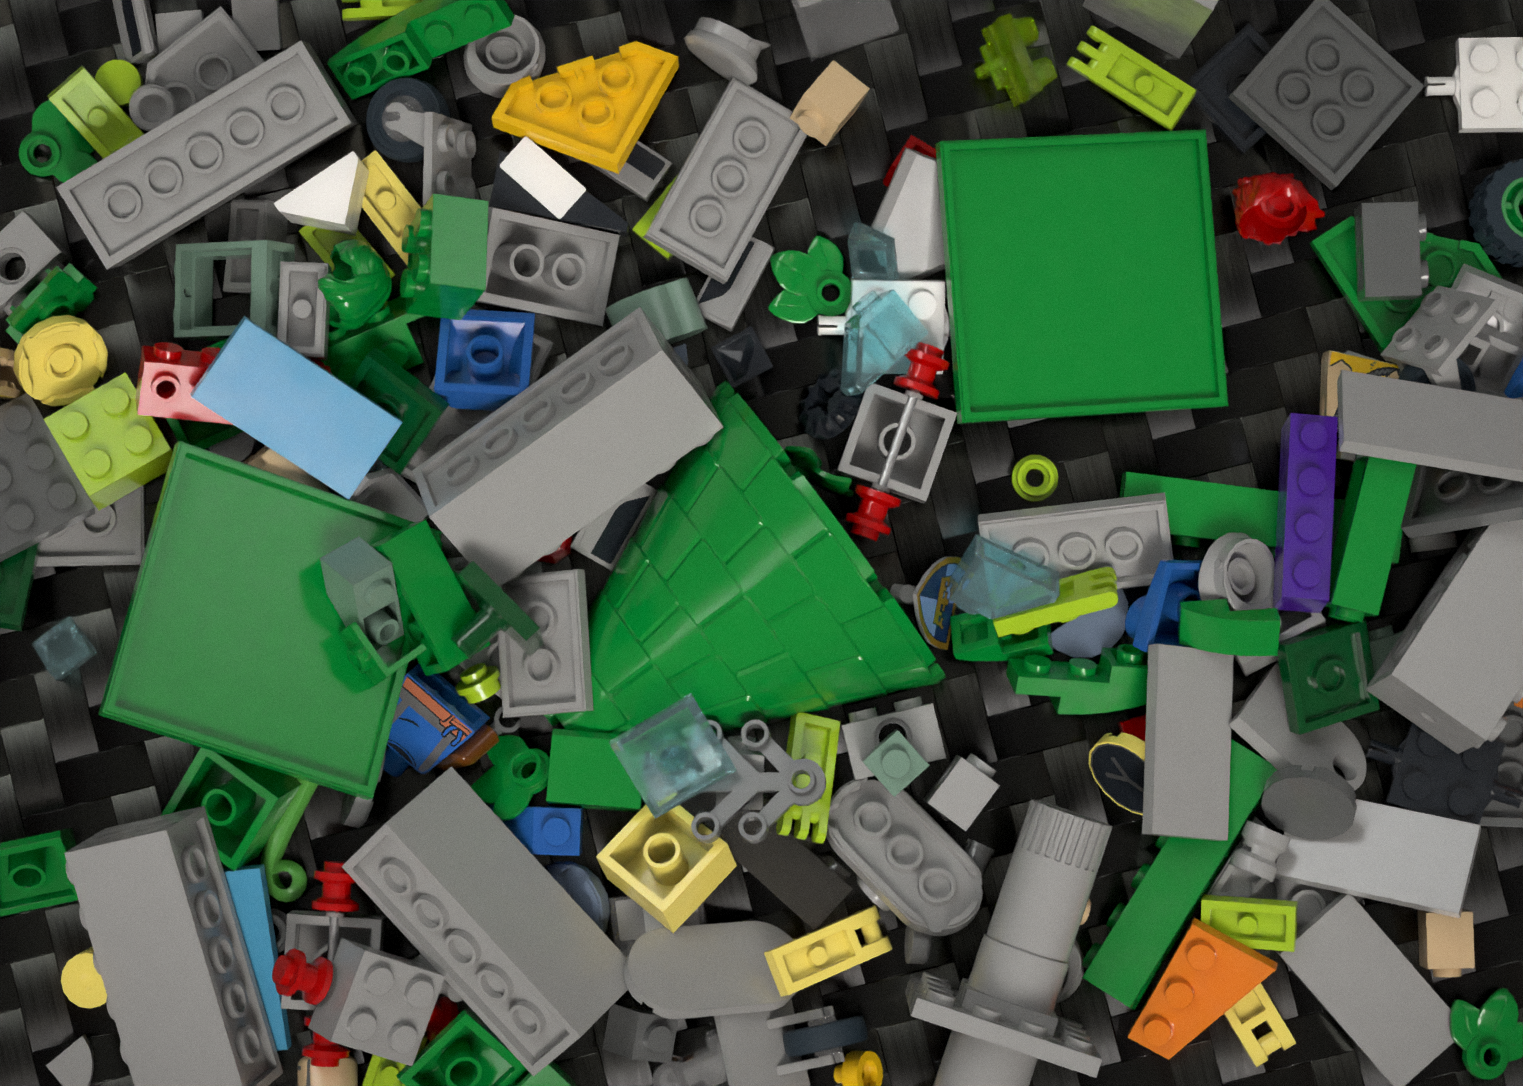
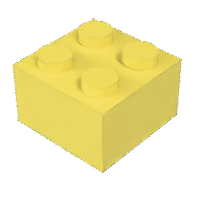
M649 800L596 858L609 881L674 934L737 865L728 844L720 837L708 844L696 839L691 829L694 816L678 803L673 801L669 804H657ZM701 823L699 825V834L709 835L712 833L704 824Z

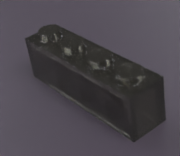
M713 762L704 773H717V765ZM685 793L677 803L695 817L702 812L710 813L716 807V793ZM763 795L764 807L770 800ZM761 810L739 811L722 828L720 838L728 844L733 858L815 931L852 890V886L846 882L851 873L832 856L824 862L811 850L816 843L812 842L809 835L805 840L794 837V827L790 830L788 836L777 834V821L769 828L768 835L762 842L753 844L745 841L738 828L740 819L749 812L759 813ZM709 820L703 821L702 824L713 832L715 828L714 822ZM756 820L750 821L746 825L745 832L748 835L758 834L762 829V823Z

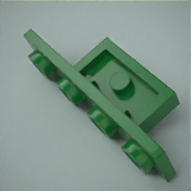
M400 296L391 301H386L383 307L360 328L344 330L329 324L327 360L320 361L325 366H330L332 374L346 384L350 382L367 354L375 347L405 370L424 363L420 350L407 324L423 316L406 314L407 297Z

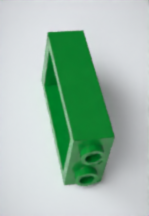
M1355 455L1332 545L1329 602L1325 606L1329 608L1328 617L1351 623H1363L1364 617L1379 615L1417 464Z

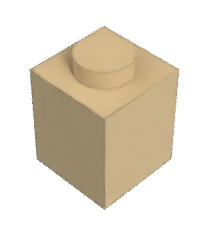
M833 60L803 94L790 119L797 123L805 134L816 138L823 145L827 146L856 112L870 88Z
M1463 908L1461 917L1456 918L1418 910L1419 965L1426 969H1433V977H1460L1461 968H1475L1473 911Z

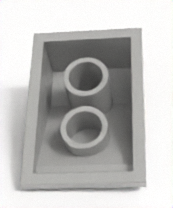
M488 207L486 291L476 302L603 326L620 235Z

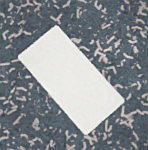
M527 136L518 143L500 164V168L558 219H561L586 191L583 185Z

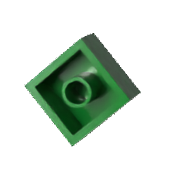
M433 193L423 208L417 209L415 219L410 225L407 224L402 235V251L408 253V269L403 270L400 282L401 297H407L406 314L461 320L486 291L488 201Z
M200 748L161 816L205 806L220 860L231 870L236 871L259 856L302 784L290 775Z

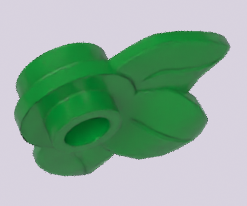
M50 100L45 101L36 109L32 118V132L23 139L19 148L21 164L28 172L41 177L54 175L59 181L64 183L97 163L96 159L91 155L95 149ZM40 144H45L51 149L52 156L47 162H40L35 157V149Z
M816 236L809 246L808 254L787 250L771 256L770 263L773 274L780 286L784 288L768 307L774 316L787 322L803 324L818 314L822 316H839L847 311L851 299V281L842 273L843 256L837 246L821 236ZM827 285H834L839 289L840 296L835 301H826L822 296V289Z
M800 446L785 447L784 451L791 460L792 466L809 483L841 497L853 496L854 492L849 489L852 479L835 476L821 470L823 462L811 448Z
M506 735L499 736V742L487 752L494 766L470 786L485 804L494 805L493 812L502 821L513 819L527 808L533 794L542 791L548 785L550 757L542 750L529 749L522 738Z
M1499 988L1482 1005L1480 1010L1468 1002L1459 999L1454 1000L1451 1007L1449 1027L1451 1038L1463 1049L1462 1058L1469 1073L1479 1079H1495L1505 1071L1508 1062L1523 1057V1022H1517L1519 1016L1518 1006L1514 997L1506 988ZM1490 1048L1492 1058L1487 1065L1484 1061V1053Z

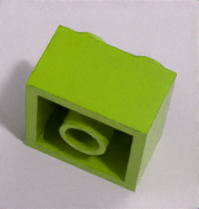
M126 372L43 419L98 511L166 473L173 453L152 416L137 415L136 389Z

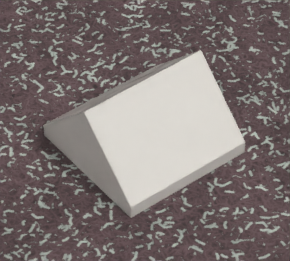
M352 151L276 201L274 205L291 223L356 236L369 171L355 152Z

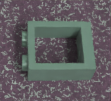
M272 240L176 244V259L174 263V337L197 341H222L230 337L237 325L212 326L213 260L251 258L250 320L277 337L281 261L295 262V245Z

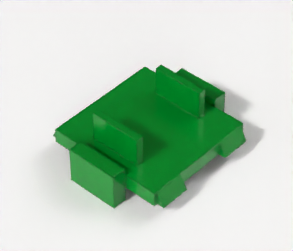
M70 263L63 270L58 266L52 271L47 268L45 272L48 275L17 308L13 305L9 308L12 313L5 320L10 326L5 331L19 344L22 336L35 324L52 316L71 315L75 317L79 311L83 312L94 300L92 293L97 287Z

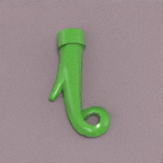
M296 777L293 778L302 785L266 842L261 856V864H264L268 893L276 900L282 902L296 900L306 889L307 877L303 868L293 861L281 859L297 824L318 784ZM286 871L292 876V884L289 888L281 884L278 873Z

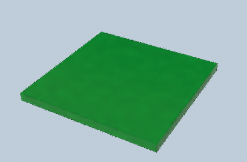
M1206 130L939 141L935 144L957 424L1228 406Z
M182 441L177 442L173 449L98 715L362 799H372L408 663L376 686H374L366 673L361 674L353 667L346 654L348 648L339 636V633L346 626L326 593L320 558L358 536L371 546L398 529L415 522ZM433 529L438 534L439 538H441L442 532ZM402 635L376 651L389 668L409 654L412 648L405 635Z

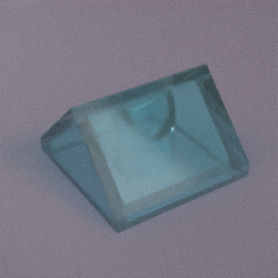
M691 693L609 741L611 748L655 819L737 771Z

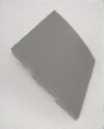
M1463 264L1451 289L1496 299L1501 306L1458 358L1470 368L1475 380L1477 393L1507 397L1504 394V390L1523 358V287Z

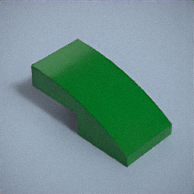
M1227 599L1180 602L1178 641L1179 644L1219 654L1278 656L1281 620L1277 608L1230 611Z
M993 607L950 617L953 654L958 660L1008 661L1009 658L1024 659L1026 655L1045 656L1053 654L1050 624L1036 627L1025 634H1010L998 637L993 624Z

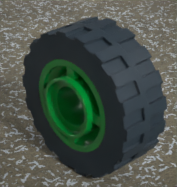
M1518 159L1514 163L1509 162L1482 179L1483 182L1477 185L1473 191L1474 197L1470 200L1468 208L1471 209V216L1468 218L1470 226L1474 230L1473 236L1484 247L1482 250L1488 255L1497 258L1496 261L1502 264H1512V267L1523 266V217L1519 211V206L1523 208V159Z

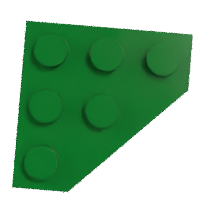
M1350 216L1309 243L1380 353L1390 344L1395 332L1405 326L1419 309L1426 295L1434 291L1438 285L1452 288L1463 264L1501 278L1479 243L1465 240L1458 241L1427 233L1426 240L1420 241V260H1427L1429 270L1427 288H1422V295L1414 300L1358 302L1355 218Z

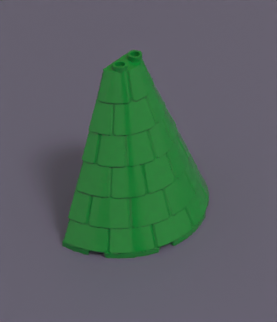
M724 381L716 387L710 398V402L724 427L716 432L709 442L695 447L676 461L664 483L658 487L634 535L630 536L603 589H599L587 612L594 710L547 714L544 716L553 727L560 722L566 730L647 736V753L651 752L653 748L695 741L694 730L704 720H713L720 725L723 732L742 729L744 724L750 720H760L765 724H769L772 720L791 717L799 712L808 714L828 710L832 706L883 697L891 692L938 684L946 676L938 663L934 662L936 658L886 587L882 586L877 580L878 577L874 569L807 479L799 471L795 470L791 460L780 444L738 393L734 394L735 391L730 384ZM711 728L703 731L701 739L711 738V735L717 734V731Z

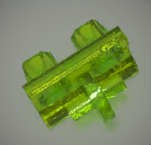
M1011 13L998 17L995 23L982 30L987 44L979 49L985 64L974 70L978 79L991 76L997 91L1006 88L1014 107L1029 101L1043 91L1044 86L1057 78V73L1050 59L1043 57L1031 62L1025 47L1039 40V32L1032 17L1013 19Z

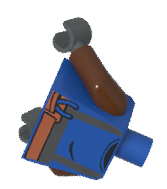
M414 658L407 665L387 742L389 747L386 749L383 769L394 777H400L409 765L424 775L434 767L445 772L450 767L458 769L472 765L499 742L498 736L501 733H511L517 730L521 725V718L511 728L503 727L499 722V716L502 713V707H500L493 713V723L489 726L485 723L490 718L474 703H468L465 696H459L455 687L439 673L426 676L420 664L415 663L417 658Z

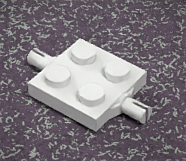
M1523 37L1458 38L1455 43L1456 67L1452 77L1426 76L1424 81V87H1426L1424 90L1425 96H1453V101L1458 109L1459 133L1523 132Z
M851 279V299L845 316L818 315L817 323L819 325L835 326H817L818 335H845L849 346V372L906 374L910 361L903 355L905 348L915 349L917 342H922L944 351L948 336H950L949 316L945 308L946 282L944 280ZM937 371L936 374H943V371Z

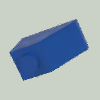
M490 805L492 811L494 810V805ZM528 805L517 817L502 821L531 854L580 856L582 853L583 807Z

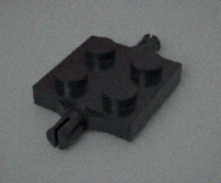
M1413 722L1410 724L1407 737L1398 748L1373 738L1369 743L1368 747L1370 748L1367 750L1365 757L1392 765V782L1385 800L1387 804L1401 809L1479 825L1484 809L1492 800L1516 807V809H1519L1522 802L1520 799L1523 798V789L1521 790L1498 782V766L1506 743L1497 740L1493 742L1487 740L1478 749L1472 747L1457 754Z

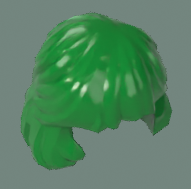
M357 239L342 240L333 245V250L330 254L334 264L333 273L327 274L317 281L319 290L324 294L325 299L330 302L329 324L344 330H354L363 326L383 307L390 296L392 281L388 267L369 244Z

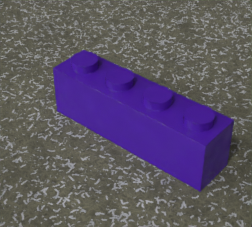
M1290 413L1281 429L1273 608L1278 610L1320 613L1329 602L1338 417Z

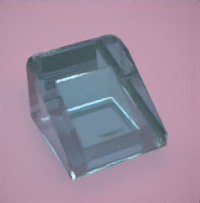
M855 222L848 238L852 278L898 280L895 238L863 223Z
M70 616L32 643L55 681L63 680L98 653Z

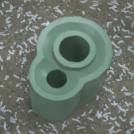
M682 278L647 289L620 300L605 309L613 327L641 307L670 345L707 329L706 322L688 278Z

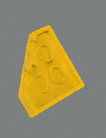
M635 41L619 46L618 53L594 60L593 56H589L558 66L557 73L535 80H532L531 76L524 77L509 86L492 115L493 128L520 138L527 136L536 144L619 174L678 70V56Z

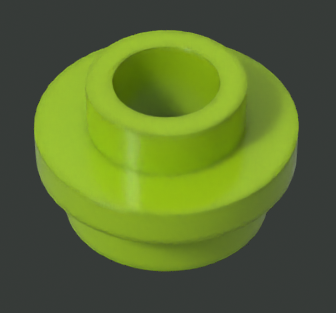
M1041 455L1024 457L1015 465L1012 472V485L1019 496L1028 501H1041L1048 498L1055 491L1058 484V472L1055 465L1048 458ZM1035 469L1042 473L1043 482L1039 487H1032L1027 483L1026 475L1030 470Z
M485 663L475 664L460 674L461 681L456 685L455 689L459 696H465L468 703L480 702L500 690L501 684L498 680L500 672L497 666L486 667Z

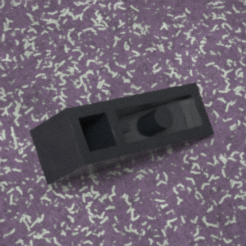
M499 152L490 207L624 237L629 236V223L587 191L581 195L561 219H558L500 168V164L510 153Z

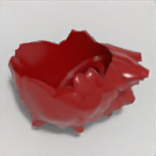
M1270 172L1243 177V179L1239 178L1237 180L1239 187L1232 191L1236 198L1234 213L1238 232L1244 239L1252 238L1263 242L1265 245L1273 243L1280 245L1286 236H1296L1298 231L1309 232L1316 230L1315 218L1325 216V212L1318 206V201L1309 194L1301 181L1294 179L1293 173L1278 174Z

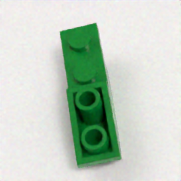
M423 0L371 29L331 57L327 64L353 100L380 89L392 80L407 78L428 69L434 57L510 27L514 14L505 0Z
M1121 644L1117 648L1102 647L1099 664L1085 658H1072L1069 662L1051 661L1041 655H1026L1024 659L1009 658L1006 676L1015 694L1049 696L1057 714L1084 715L1109 713L1147 704L1148 652H1143L1132 644Z

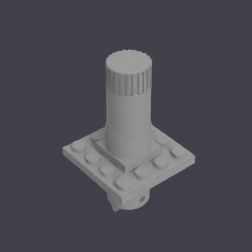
M1031 799L987 933L983 935L969 979L963 978L959 991L951 989L952 986L949 985L950 980L933 973L923 972L921 978L910 976L905 991L910 1015L952 1030L933 1086H1029L1038 1059L1095 1078L1097 1077L1102 1058L1094 1043L1086 1034L1087 1031L1082 1029L1083 1025L1081 1023L1057 1016L1054 1009L1070 964L1068 959L1112 826L1088 816Z

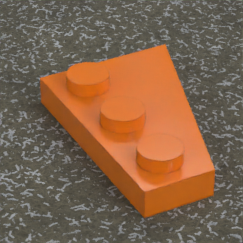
M1194 918L1132 1025L1128 1038L1169 1060L1276 970L1278 963Z

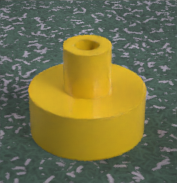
M851 1051L846 1055L843 1064L835 1067L834 1079L837 1083H842L843 1086H881L883 1079L881 1061L873 1051Z

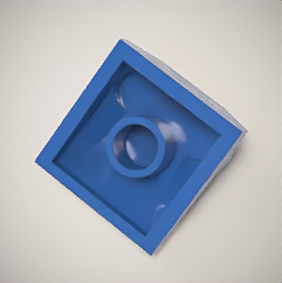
M469 309L461 320L441 318L434 392L450 404L449 407L455 409L496 411L528 388L531 380L535 313Z
M1160 560L1147 595L1137 599L1130 606L1126 615L1125 628L1128 635L1134 639V647L1143 652H1148V646L1151 644L1188 647L1179 644L1178 641L1180 602L1202 601L1198 588L1202 561Z

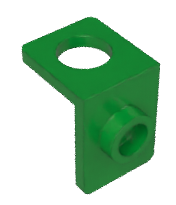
M356 622L351 623L339 633L340 638L348 648L346 654L350 663L359 673H366L374 686L428 649L424 642L388 668Z

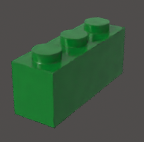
M426 520L406 525L372 544L371 547L392 563L404 635L410 647L414 650L424 642L428 646L427 650L416 657L425 675L429 676L448 671L468 659L453 643L451 638L477 612L472 609L463 592L464 587L460 576L451 569L446 560L438 534L429 527ZM488 641L479 651L488 647L491 643Z

